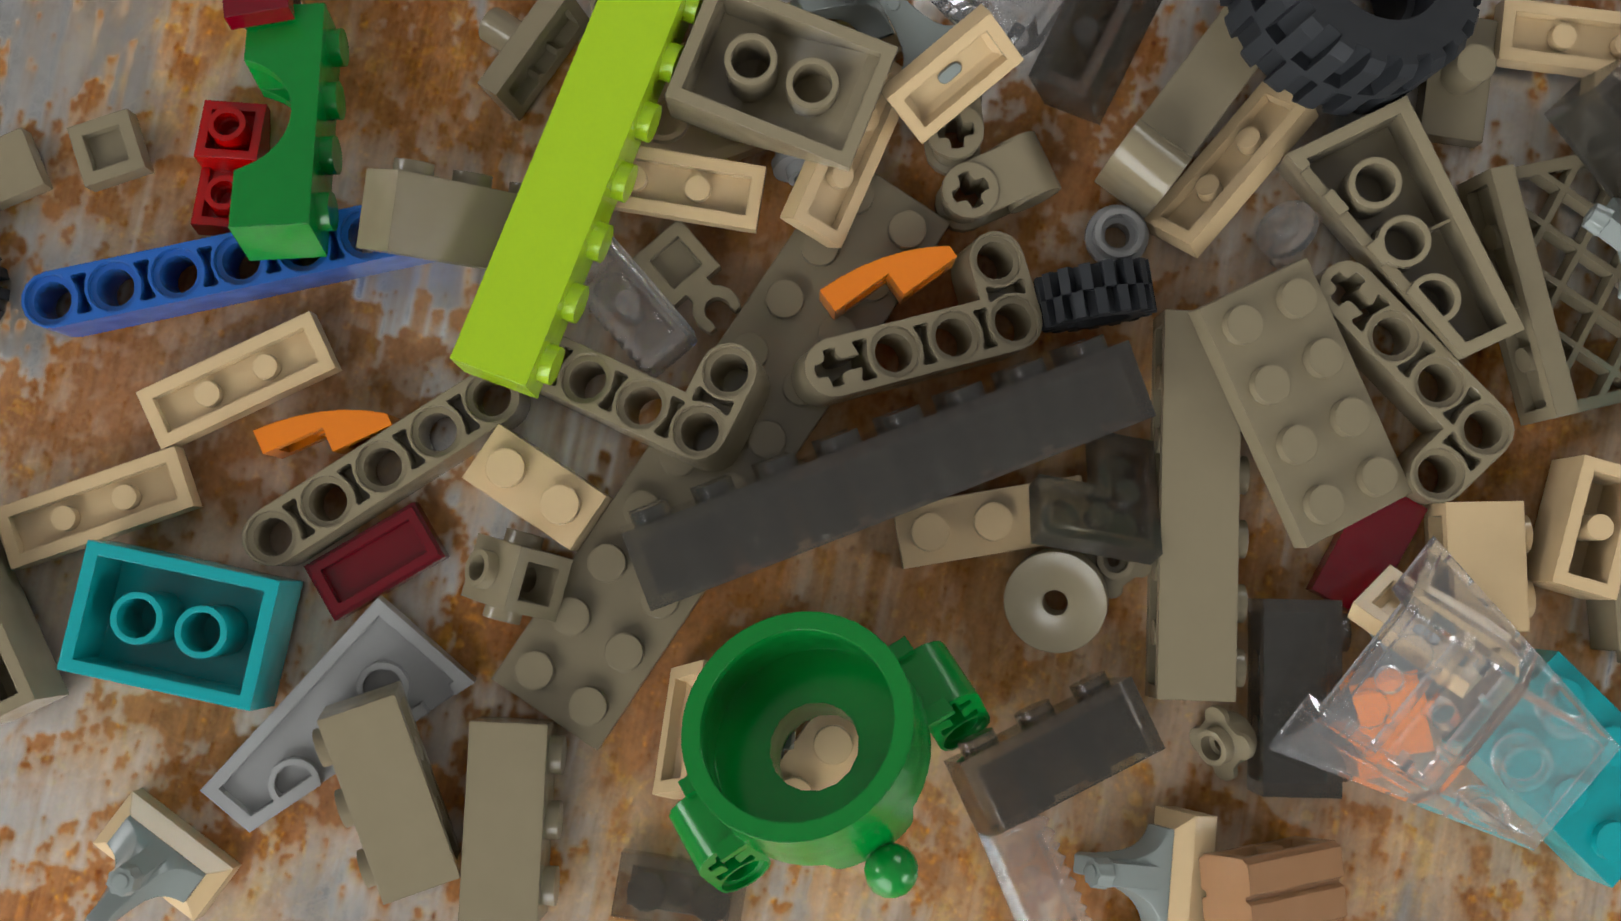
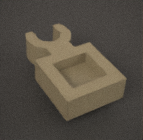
M675 221L631 259L633 264L674 311L689 299L693 304V316L698 327L710 336L717 332L712 321L706 317V310L711 303L716 301L724 302L736 315L741 310L739 299L732 290L724 286L713 285L709 281L722 270L721 266L682 221Z

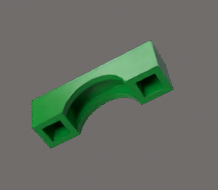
M325 3L293 4L294 20L247 27L244 61L264 97L279 101L291 108L288 126L279 142L263 157L233 172L228 228L249 261L327 257L329 231H336L338 228L339 211L335 194L332 192L333 175H340L342 171V151L339 139L336 136V121L344 120L346 114L345 94L339 77L340 67H347L349 64V45L345 30L335 27Z

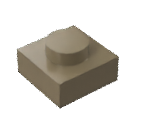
M126 108L67 128L84 186L93 192L154 173L137 115Z

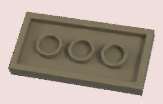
M1307 257L1294 261L1188 312L1294 548H1308L1413 493L1408 486L1405 474Z

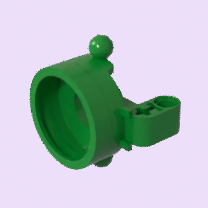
M806 611L773 616L747 627L729 639L709 659L693 684L685 705L681 728V748L687 776L678 781V784L686 797L672 808L669 817L699 875L720 892H734L755 882L769 869L771 865L770 857L789 864L802 866L827 865L835 869H845L865 862L864 876L868 887L875 894L884 898H897L906 895L915 886L918 877V863L915 855L907 847L895 842L913 822V807L921 794L929 770L931 735L940 749L952 751L977 738L989 725L990 716L979 694L946 645L941 641H932L913 649L907 638L903 636L887 646L867 628L838 615ZM837 715L849 720L855 726L859 737L858 755L851 770L837 784L822 790H800L785 783L780 769L781 752L789 735L803 722L818 716Z

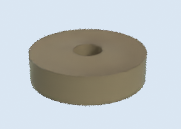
M1046 548L1030 554L1013 571L1004 592V610L1013 631L1031 647L1049 653L1070 652L1090 642L1101 629L1109 607V591L1103 574L1088 557L1067 548ZM1051 590L1062 592L1068 600V606L1061 610L1051 608L1046 603L1045 594Z

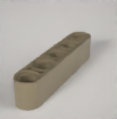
M474 375L468 376L255 512L247 520L242 530V544L245 552L253 561L265 566H297L305 563L479 452L498 424L511 430L518 427L526 419L530 410V396L510 389L511 402L509 407L502 414L488 416L483 407V398L485 393L497 384ZM451 418L457 428L456 438L447 449L436 451L430 441L431 429L439 420ZM396 452L402 462V471L394 483L384 486L377 476V465L385 454ZM340 486L346 494L347 506L339 518L331 520L323 508L324 498L332 488ZM285 521L291 529L292 542L289 548L279 555L272 549L270 534L273 527L279 522Z

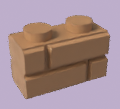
M1293 836L1205 853L1199 858L1201 889L1207 895L1202 898L1204 921H1341L1347 916L1345 886L1339 882V878L1344 876L1342 848L1335 840Z

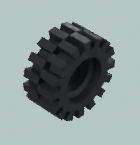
M1125 257L1116 261L1106 259L1090 264V262L1078 264V267H1065L1057 269V272L1042 274V277H1036L1033 281L1042 314L1043 326L1041 331L1043 333H1062L1065 331L1069 333L1078 332L1082 329H1098L1101 326H1114L1121 324V322L1139 320L1141 317H1148L1152 313L1157 312L1149 260L1142 257L1135 259Z

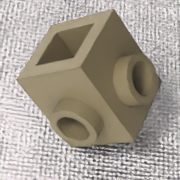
M507 528L504 539L478 533L474 550L466 562L465 582L461 596L485 604L482 615L498 621L520 625L522 615L556 622L573 559L541 550L544 537Z

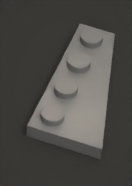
M380 595L200 791L250 833L336 774L333 765L324 767L321 764L312 738L313 729L319 728L317 719L325 706L401 681L416 722L453 695H457L475 683L477 678L386 598Z

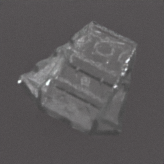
M1433 535L1391 589L1401 602L1324 701L1321 703L1308 694L1269 744V748L1280 754L1534 851L1621 747Z

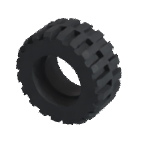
M1220 0V6L1228 7L1229 13L1224 17V23L1230 37H1238L1243 49L1240 55L1250 68L1256 64L1267 76L1263 80L1264 83L1276 92H1282L1285 89L1293 94L1292 102L1305 108L1315 109L1318 105H1322L1323 113L1348 116L1352 112L1358 115L1370 114L1401 99L1452 62L1465 49L1467 39L1474 33L1480 12L1476 7L1481 4V0H1370L1374 15L1361 9L1350 0Z

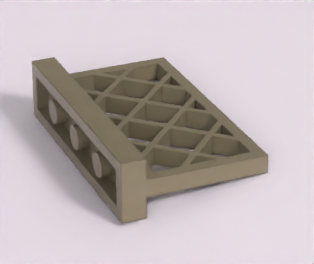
M1612 147L1514 167V164L1494 167L1458 184L1457 188L1461 203L1525 330L1499 341L1521 426L1621 403V371H1619L1621 367V321L1603 310L1613 288L1618 289L1621 281V263L1618 251L1616 250L1610 264L1586 249L1593 234L1581 226L1573 240L1550 224L1561 202L1585 217L1586 213L1596 203L1606 206L1613 197L1621 198V178ZM1592 166L1594 168L1600 190L1594 203H1591L1569 188L1579 169ZM1561 173L1558 180L1552 176L1553 174ZM1530 180L1550 194L1538 216L1525 207L1518 182ZM1542 238L1566 254L1555 276L1541 268L1536 248ZM1578 263L1602 278L1590 301L1566 285ZM1558 299L1582 314L1571 337L1558 330L1553 313V308ZM1595 323L1618 338L1607 361H1604L1583 347ZM1575 360L1599 375L1588 397L1578 400L1569 372ZM1612 384L1620 389L1617 391L1608 392Z

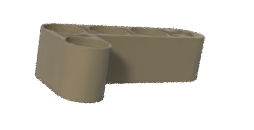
M1226 6L1141 119L1133 126L1094 180L1096 184L1144 219L1168 192L1193 158V154L1258 69L1256 64L1250 68L1240 55L1243 46L1238 37H1230L1224 23V17L1229 13Z
M992 231L979 236L959 252L953 267L950 269L958 306L826 338L814 344L797 360L791 373L792 386L797 396L805 403L815 407L830 406L999 362L1032 345L1040 336L1042 330V314L1025 256L1019 243L1006 233ZM977 255H984L993 261L997 271L996 279L988 278L980 271L977 265ZM996 314L1005 316L1011 321L1014 327L1013 341L1003 338L998 333L995 327ZM937 329L946 330L954 337L957 343L955 356L947 355L939 349L935 337ZM876 344L888 345L895 351L899 362L897 372L885 370L878 364L875 358ZM851 360L852 370L846 371L833 382H831L829 377L818 378L815 373V368L822 364L824 369H833L844 366Z
M1349 260L1337 262L1317 274L1316 279L1356 367L1422 433L1397 457L1407 479L1408 486L1413 492L1406 497L1420 505L1451 501L1464 492L1507 450L1513 441L1515 431L1513 419L1506 408L1368 268L1358 262ZM1337 284L1346 291L1340 299L1342 302L1340 305L1334 303L1331 298L1336 291L1335 286ZM1366 309L1370 313L1369 316L1353 324L1352 319L1363 314L1361 310ZM1376 325L1387 329L1393 337L1394 346L1390 355L1380 352L1373 343L1372 334ZM1422 371L1431 374L1437 382L1438 393L1434 401L1425 398L1419 390L1418 379ZM1468 417L1475 419L1482 428V441L1478 447L1471 445L1465 437L1464 424ZM1423 460L1432 463L1437 470L1438 481L1432 492L1423 488L1419 482L1418 469Z
M563 336L559 346L565 349V354L559 374L552 385L543 384L539 395L699 470L713 473L723 471L732 466L739 457L768 399L770 380L765 369L749 350L740 344L729 342L718 344L706 353L685 392ZM735 368H748L747 380L741 388L731 392L723 391L724 378L730 371ZM605 374L606 382L601 392L592 398L585 399V389L589 381L597 375ZM661 399L662 407L657 418L648 424L640 425L639 414L643 406L651 400ZM707 425H718L719 434L715 443L706 450L695 451L694 439L699 430Z

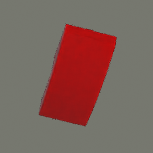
M215 100L204 101L194 157L202 168L190 223L198 235L216 236L231 232L228 226L233 172L258 160L270 151L271 124L270 109L267 104Z

